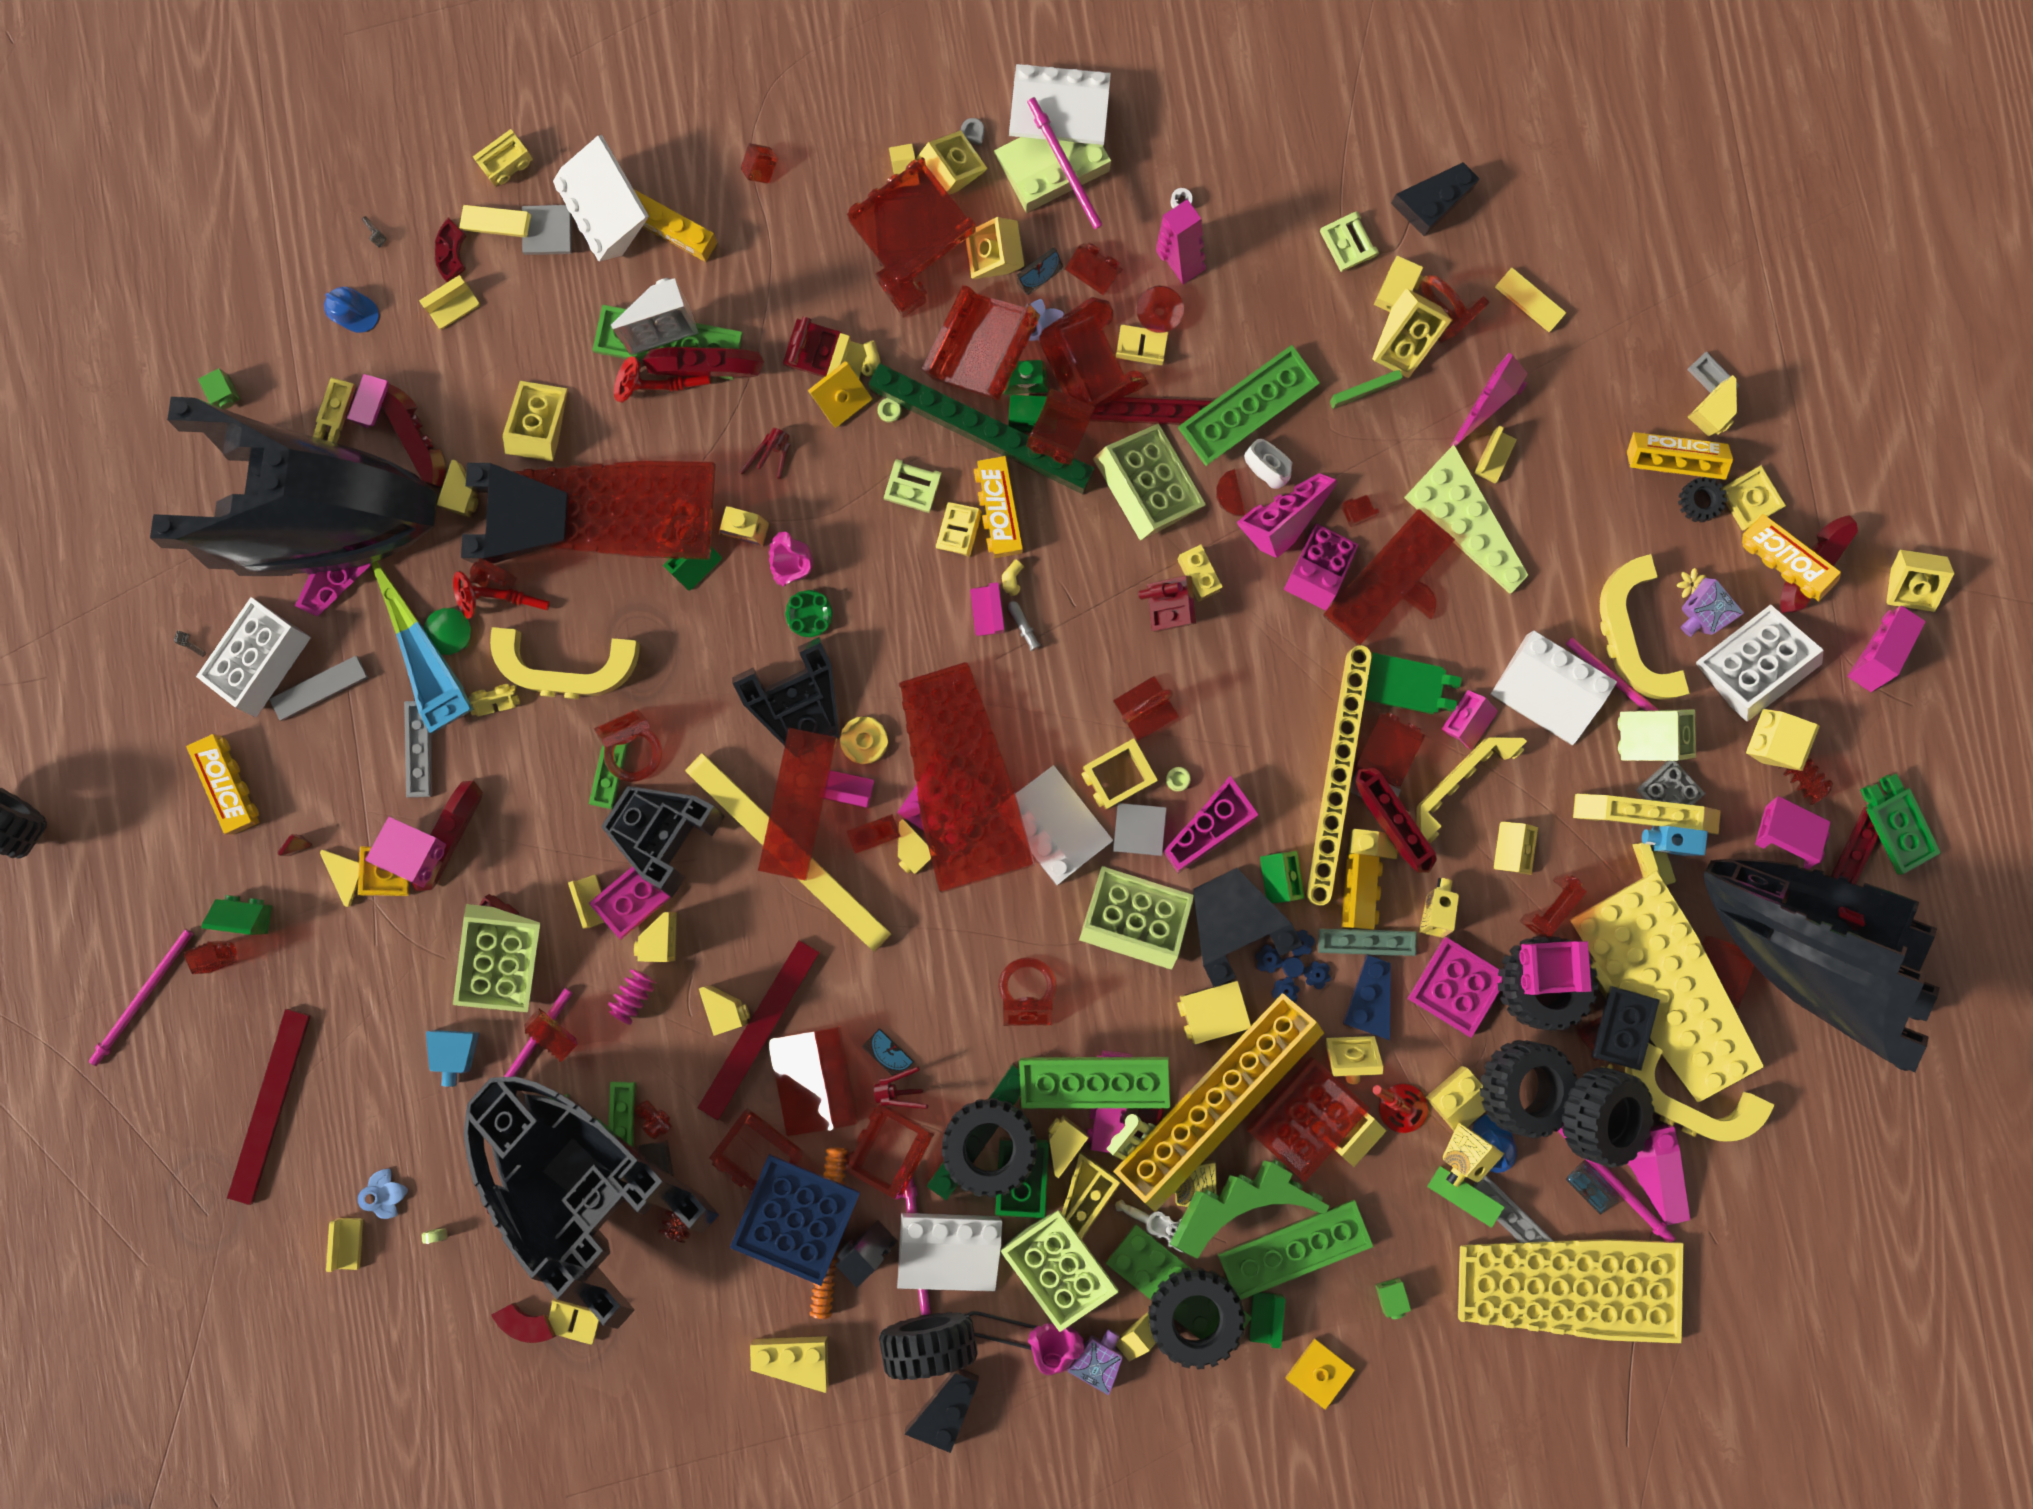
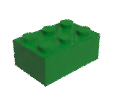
M1000 1137L998 1169L1006 1165L1012 1156L1013 1142L1009 1137ZM1036 1139L1037 1154L1035 1165H1033L1031 1174L1028 1178L1026 1177L1023 1184L1018 1188L1012 1189L1011 1193L996 1195L995 1215L1045 1218L1048 1140Z

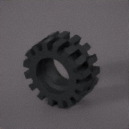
M1699 477L1692 480L1679 493L1681 500L1678 501V505L1683 507L1680 509L1681 513L1686 512L1685 517L1687 519L1691 517L1693 522L1700 520V523L1718 516L1725 508L1723 504L1727 502V498H1724V495L1727 494L1726 490L1721 491L1720 489L1723 485L1721 483L1717 485V480L1714 478L1709 480V477ZM1704 491L1709 494L1711 503L1708 508H1700L1695 504L1694 496L1696 492Z

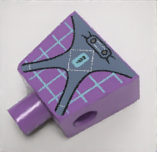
M1704 578L1682 606V611L1689 619L1681 626V629L1689 637H1692L1698 630L1701 633L1712 635L1737 619L1744 612L1716 579Z
M1111 1329L1106 1331L1102 1340L1091 1335L1084 1343V1353L1080 1355L1079 1359L1073 1361L1067 1371L1109 1395L1123 1357L1122 1352L1115 1348L1121 1336Z

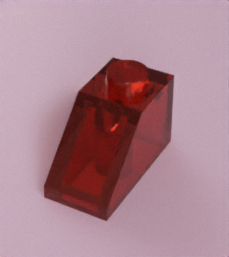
M893 814L847 831L855 854L901 837Z

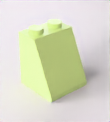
M1695 709L1620 712L1618 729L1621 731V740L1618 744V751L1621 755V760H1685L1696 758Z

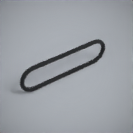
M972 1311L967 1314L969 1317L979 1315L1032 1329L1037 1327L1036 1325L978 1311ZM975 1333L976 1337L1031 1350V1346Z

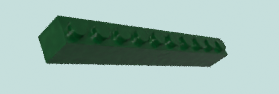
M880 363L869 382L871 392L885 399H891L902 407L1082 495L1093 475L1094 467Z

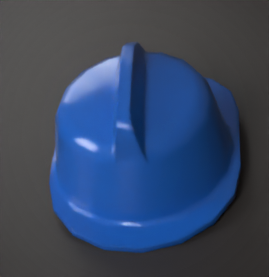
M338 287L325 294L324 311L333 322L356 333L367 332L377 324L379 318L378 308L371 299L348 287Z
M1488 1115L1480 1117L1473 1125L1472 1131L1504 1153L1490 1171L1495 1173L1505 1172L1512 1167L1517 1157V1149L1512 1133L1496 1126V1123L1492 1122Z

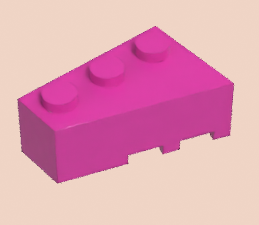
M1902 605L1894 611L1889 610L1881 619L1882 624L1874 633L1869 644L1847 675L1848 678L1869 692L1876 690L1899 675L1926 622Z

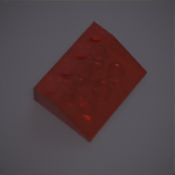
M840 1026L768 1040L787 1136L831 1130L855 1125L859 1122Z
M1310 1057L1246 1130L1302 1181L1306 1182L1370 1108L1315 1058Z

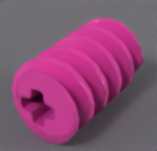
M630 969L634 976L633 978H624L628 986H619L623 994L613 995L618 1002L608 1003L612 1008V1011L608 1012L629 1025L633 1023L630 1016L636 1017L638 1015V1011L634 1007L642 1008L644 1005L640 999L647 1000L649 995L646 991H654L651 983L657 984L656 981L646 974L634 969Z

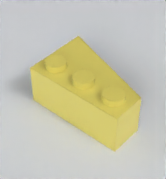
M1083 1152L1079 1154L1070 1189L1062 1210V1214L1081 1240L1122 1183L1120 1179Z
M827 1336L754 1339L750 1345L751 1371L824 1393L827 1392L829 1387Z

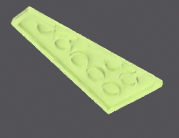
M1453 444L1404 498L1511 594L1528 574Z

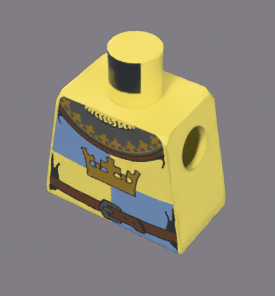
M726 506L719 535L763 546L769 523L758 514Z

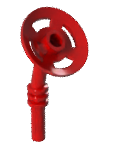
M631 356L624 361L619 369L614 384V398L617 402L623 403L632 395L634 390H670V392H673L674 389L679 391L680 388L682 391L686 387L711 384L710 376L689 378L679 376L678 379L673 377V380L671 377L668 380H642L639 377V360Z
M462 571L455 572L453 576L455 599L460 611L467 619L474 617L476 600L479 597L505 599L508 603L515 604L517 602L519 606L524 604L547 611L550 607V601L524 595L522 591L472 586L469 578Z
M1397 1084L1387 1090L1380 1085L1373 1087V1093L1381 1098L1379 1113L1387 1127L1399 1133H1409L1417 1130L1425 1122L1428 1114V1104L1424 1094L1419 1089L1409 1084ZM1405 1090L1414 1093L1420 1100L1417 1102L1414 1097L1405 1094ZM1405 1098L1410 1099L1414 1104L1411 1105L1406 1102ZM1417 1110H1422L1419 1120L1412 1124L1411 1119L1415 1117ZM1395 1114H1400L1404 1117V1120L1399 1119ZM1392 1116L1394 1120L1404 1124L1403 1127L1395 1125L1388 1117Z

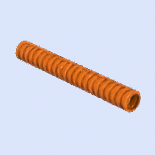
M829 1147L826 1149L828 1156L825 1157L827 1164L824 1165L826 1172L823 1175L844 1185L845 1181L842 1180L845 1178V1173H843V1170H846L844 1162H847L845 1155L848 1154V1151L844 1148ZM837 1250L822 1285L813 1283L815 1285L812 1288L814 1295L811 1296L813 1303L810 1305L813 1308L810 1311V1316L813 1318L828 1319L832 1316L830 1310L833 1305L830 1302L833 1301L831 1294L834 1293L832 1286L835 1285L833 1278H835L836 1274L833 1272L836 1270L834 1263L837 1262V1258H835V1255L838 1254Z

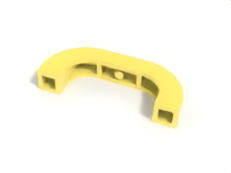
M1650 554L1629 561L1614 571L1608 578L1600 597V614L1602 618L1600 626L1603 635L1608 640V656L1610 659H1613L1615 669L1620 678L1644 697L1665 700L1690 694L1684 672L1682 670L1670 674H1657L1644 666L1638 653L1626 609V598L1630 589L1636 584L1649 582L1657 578L1652 555Z
M494 627L491 630V652L502 674L513 683L532 691L541 692L540 696L555 697V693L565 694L564 698L579 699V695L599 696L612 692L628 680L636 667L639 657V642L612 638L608 662L598 672L593 674H574L533 670L525 665L520 655L521 632L516 629Z
M1649 1043L1642 1070L1639 1071L1625 1067V1073L1640 1078L1648 1087V1092L1651 1093L1653 1098L1651 1104L1654 1106V1113L1661 1116L1659 1120L1671 1126L1674 1123L1682 1126L1681 1131L1692 1137H1696L1699 1134L1717 1141L1744 1139L1754 1134L1764 1125L1774 1107V1104L1743 1092L1737 1107L1730 1115L1724 1118L1713 1119L1668 1097L1659 1089L1655 1080V1068L1663 1050Z

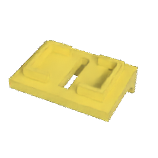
M1121 325L1116 358L1163 365L1168 332ZM1141 335H1144L1145 343L1143 355L1139 356L1138 350Z
M948 502L936 548L970 557L982 511L979 508ZM949 525L966 528L968 529V532H962L948 528Z
M554 1298L548 1319L555 1334L592 1345L599 1324L596 1316L587 1307ZM577 1309L579 1310L573 1332L569 1331L574 1310Z

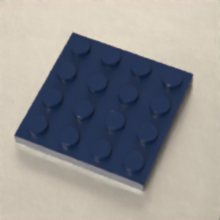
M769 1154L729 1248L821 1286L860 1191Z

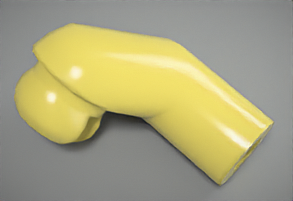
M869 341L863 344L867 356L861 366L862 374L867 377L873 376L878 364L881 363L875 341Z
M1016 559L1002 575L1003 589L1011 596H1015L1020 592L1016 576L1024 568Z

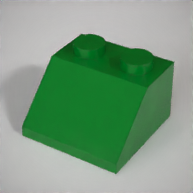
M225 895V899H215L202 922L201 928L247 935L268 934L272 905H265L262 899L249 898V902L240 901V896Z

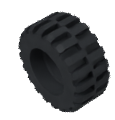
M0 788V854L20 859L30 853L47 828V821L30 804L24 802L18 796L9 793L7 790Z
M1535 936L1532 939H1524L1520 941V946L1514 945L1509 950L1511 956H1505L1502 960L1505 966L1504 969H1499L1498 976L1502 977V983H1497L1498 991H1503V996L1500 999L1503 1004L1509 1005L1507 1008L1508 1013L1511 1016H1516L1517 1021L1521 1024L1529 1025V1027L1536 1029L1564 1030L1570 1028V1024L1577 1025L1582 1021L1580 1016H1587L1591 1011L1589 1005L1595 1004L1597 997L1593 996L1594 990H1598V983L1594 980V976L1598 974L1596 968H1591V965L1590 992H1561L1559 998L1549 1006H1543L1536 999L1535 995L1525 994L1522 988L1523 965L1519 958L1520 951L1522 950L1521 944L1570 942L1571 940L1554 936ZM1589 956V964H1592L1593 961Z
M1515 1040L1512 1043L1504 1044L1500 1047L1501 1051L1496 1050L1491 1055L1492 1060L1491 1062L1487 1061L1484 1067L1486 1069L1485 1074L1481 1075L1480 1082H1483V1088H1480V1096L1484 1097V1101H1482L1484 1110L1489 1111L1487 1115L1492 1122L1496 1123V1126L1508 1132L1530 1138L1552 1135L1553 1131L1557 1132L1563 1127L1562 1114L1565 1113V1108L1563 1107L1565 1101H1568L1570 1089L1576 1086L1577 1075L1572 1072L1574 1067L1571 1061H1567V1056L1551 1045L1528 1040ZM1534 1068L1538 1077V1092L1534 1101L1524 1109L1520 1101V1086L1524 1076Z
M1598 1067L1583 1074V1077L1575 1082L1576 1086L1570 1089L1568 1101H1565L1563 1107L1565 1108V1113L1562 1114V1122L1564 1123L1562 1130L1564 1136L1567 1137L1565 1140L1572 1152L1581 1158L1611 1168L1628 1164L1629 1161L1634 1160L1638 1156V1152L1644 1149L1646 1139L1649 1140L1651 1134L1649 1131L1654 1123V1119H1652V1114L1654 1113V1106L1651 1104L1653 1101L1652 1095L1648 1092L1649 1089L1645 1083L1636 1076L1607 1067Z
M990 1098L987 1100L979 1099L971 1104L968 1103L954 1114L944 1132L942 1156L946 1171H949L951 1179L961 1185L963 1190L966 1192L969 1190L976 1196L989 1195L990 1198L996 1197L999 1194L1006 1195L1011 1193L1012 1189L1018 1188L1023 1184L1026 1177L1028 1178L1031 1174L1033 1165H1035L1037 1154L1035 1131L1030 1120L1023 1114V1111L1014 1107L1010 1102ZM984 1124L1001 1126L1009 1133L1013 1142V1153L1008 1163L1002 1168L993 1171H986L976 1167L970 1161L966 1152V1142L970 1133L975 1128Z
M1196 1267V1270L1184 1268L1181 1273L1176 1274L1173 1272L1168 1275L1169 1279L1165 1282L1162 1280L1158 1285V1291L1153 1293L1151 1297L1152 1303L1148 1311L1150 1329L1160 1351L1166 1354L1169 1360L1175 1364L1179 1362L1182 1367L1188 1369L1191 1366H1196L1197 1370L1204 1369L1205 1365L1215 1367L1219 1365L1217 1361L1221 1359L1226 1361L1231 1357L1230 1352L1233 1349L1237 1350L1239 1347V1338L1243 1337L1245 1331L1243 1324L1246 1321L1243 1305L1235 1289L1224 1277H1220L1218 1273L1212 1270L1205 1271L1204 1268ZM1195 1295L1210 1298L1217 1305L1220 1314V1321L1216 1330L1208 1337L1200 1340H1190L1182 1337L1177 1332L1173 1322L1174 1311L1178 1304L1184 1299Z
M961 1312L935 1313L899 1321L894 1325L884 1328L879 1336L884 1372L892 1379L917 1380L919 1378L925 1379L932 1376H941L949 1372L952 1373L974 1363L978 1355L973 1321L969 1315L962 1314Z

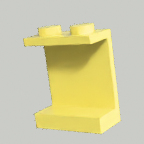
M1237 980L1186 996L1182 995L1180 996L1181 1002L1177 1003L1181 1017L1185 1016L1188 1025L1184 1026L1187 1039H1192L1194 1044L1247 1030L1251 1027Z

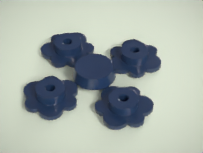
M1306 930L1296 931L1303 944L1292 950L1294 956L1288 957L1284 962L1279 957L1277 949H1272L1269 945L1263 946L1261 952L1255 955L1256 960H1258V970H1267L1269 973H1273L1275 968L1282 966L1284 974L1288 976L1283 981L1277 980L1275 982V988L1271 991L1274 999H1277L1283 993L1295 1003L1298 999L1299 987L1294 985L1292 978H1297L1302 973L1307 978V985H1313L1316 989L1324 988L1325 982L1331 980V976L1328 974L1330 968L1326 963L1319 964L1317 961L1311 963V966L1304 968L1302 960L1298 958L1303 954H1310L1311 947L1315 943L1314 937L1308 935Z

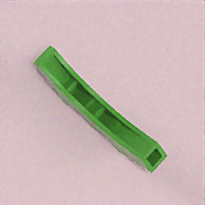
M1275 1159L1272 1162L1263 1161L1254 1181L1241 1174L1239 1177L1230 1175L1220 1197L1207 1189L1204 1193L1195 1191L1170 1245L1198 1259L1207 1243L1221 1227L1236 1216L1249 1210L1271 1204H1293L1325 1215L1329 1205L1322 1202V1196L1312 1191L1307 1194L1302 1191V1185L1290 1180L1292 1173L1285 1170L1287 1167L1285 1164Z

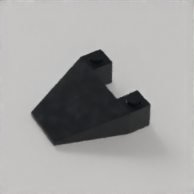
M467 463L466 487L477 493H488L485 534H462V559L471 563L496 564L566 540L568 493L492 463Z
M820 637L798 646L799 654L807 669L764 688L754 667L732 677V684L742 704L796 758L840 738L832 666Z
M627 786L601 827L642 879L657 890L673 898L686 878L676 869L669 866L673 857L693 826L713 836L725 816L716 807L696 796Z
M1237 868L1193 889L1203 967L1214 988L1236 978L1226 955L1270 934L1280 956L1302 946L1292 923Z

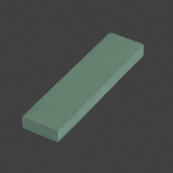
M1319 929L1318 953L1416 956L1417 932Z

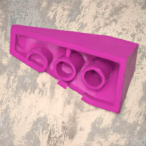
M1508 353L1497 365L1451 446L1454 444L1456 447L1504 406L1515 394L1520 395L1527 384L1524 379L1528 373L1512 354Z
M1319 473L1296 485L1293 492L1285 496L1281 494L1275 496L1274 502L1263 507L1260 504L1253 508L1237 524L1260 551L1278 558L1295 543L1337 485V481Z
M371 538L344 547L348 551H352L378 542ZM371 563L360 567L341 569L340 571H324L310 574L295 606L318 617Z
M1668 1124L1652 1126L1649 1131L1651 1133L1649 1140L1646 1139L1644 1143V1149L1637 1153L1638 1156L1634 1160L1629 1161L1628 1166L1634 1172L1639 1184L1644 1188L1652 1205L1666 1225L1689 1221L1690 1214L1681 1153L1675 1128Z

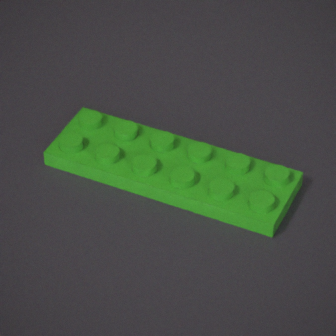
M602 305L592 351L597 354L623 359L634 356L638 358L639 362H643L642 359L646 354L656 348L740 349L743 333L696 323L698 334L630 355L611 326L627 309ZM720 377V378H725V379L734 380V377Z
M1291 345L1182 423L1178 429L1204 465L1207 466L1315 388L1320 382L1293 345Z
M1169 1057L1020 1058L1021 1108H1170Z
M1353 1199L1328 1209L1325 1215L1317 1213L1217 1254L1228 1282L1235 1289L1240 1300L1372 1248L1373 1245L1356 1202Z
M1137 1224L1132 1227L1106 1261L1109 1267L1150 1300L1153 1293L1158 1291V1285L1162 1280L1165 1282L1169 1279L1168 1275L1173 1272L1176 1274L1181 1273L1184 1268L1193 1270ZM1195 1295L1184 1299L1178 1304L1173 1318L1197 1338L1204 1339L1216 1330L1220 1321V1314L1217 1305L1210 1298ZM1243 1310L1246 1321L1243 1327H1245L1252 1317Z

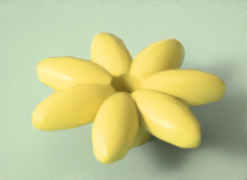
M1696 568L1692 569L1690 575L1682 572L1684 581L1678 583L1677 587L1685 588L1682 593L1683 598L1687 597L1690 593L1692 595L1699 583L1706 578L1705 575L1697 577Z

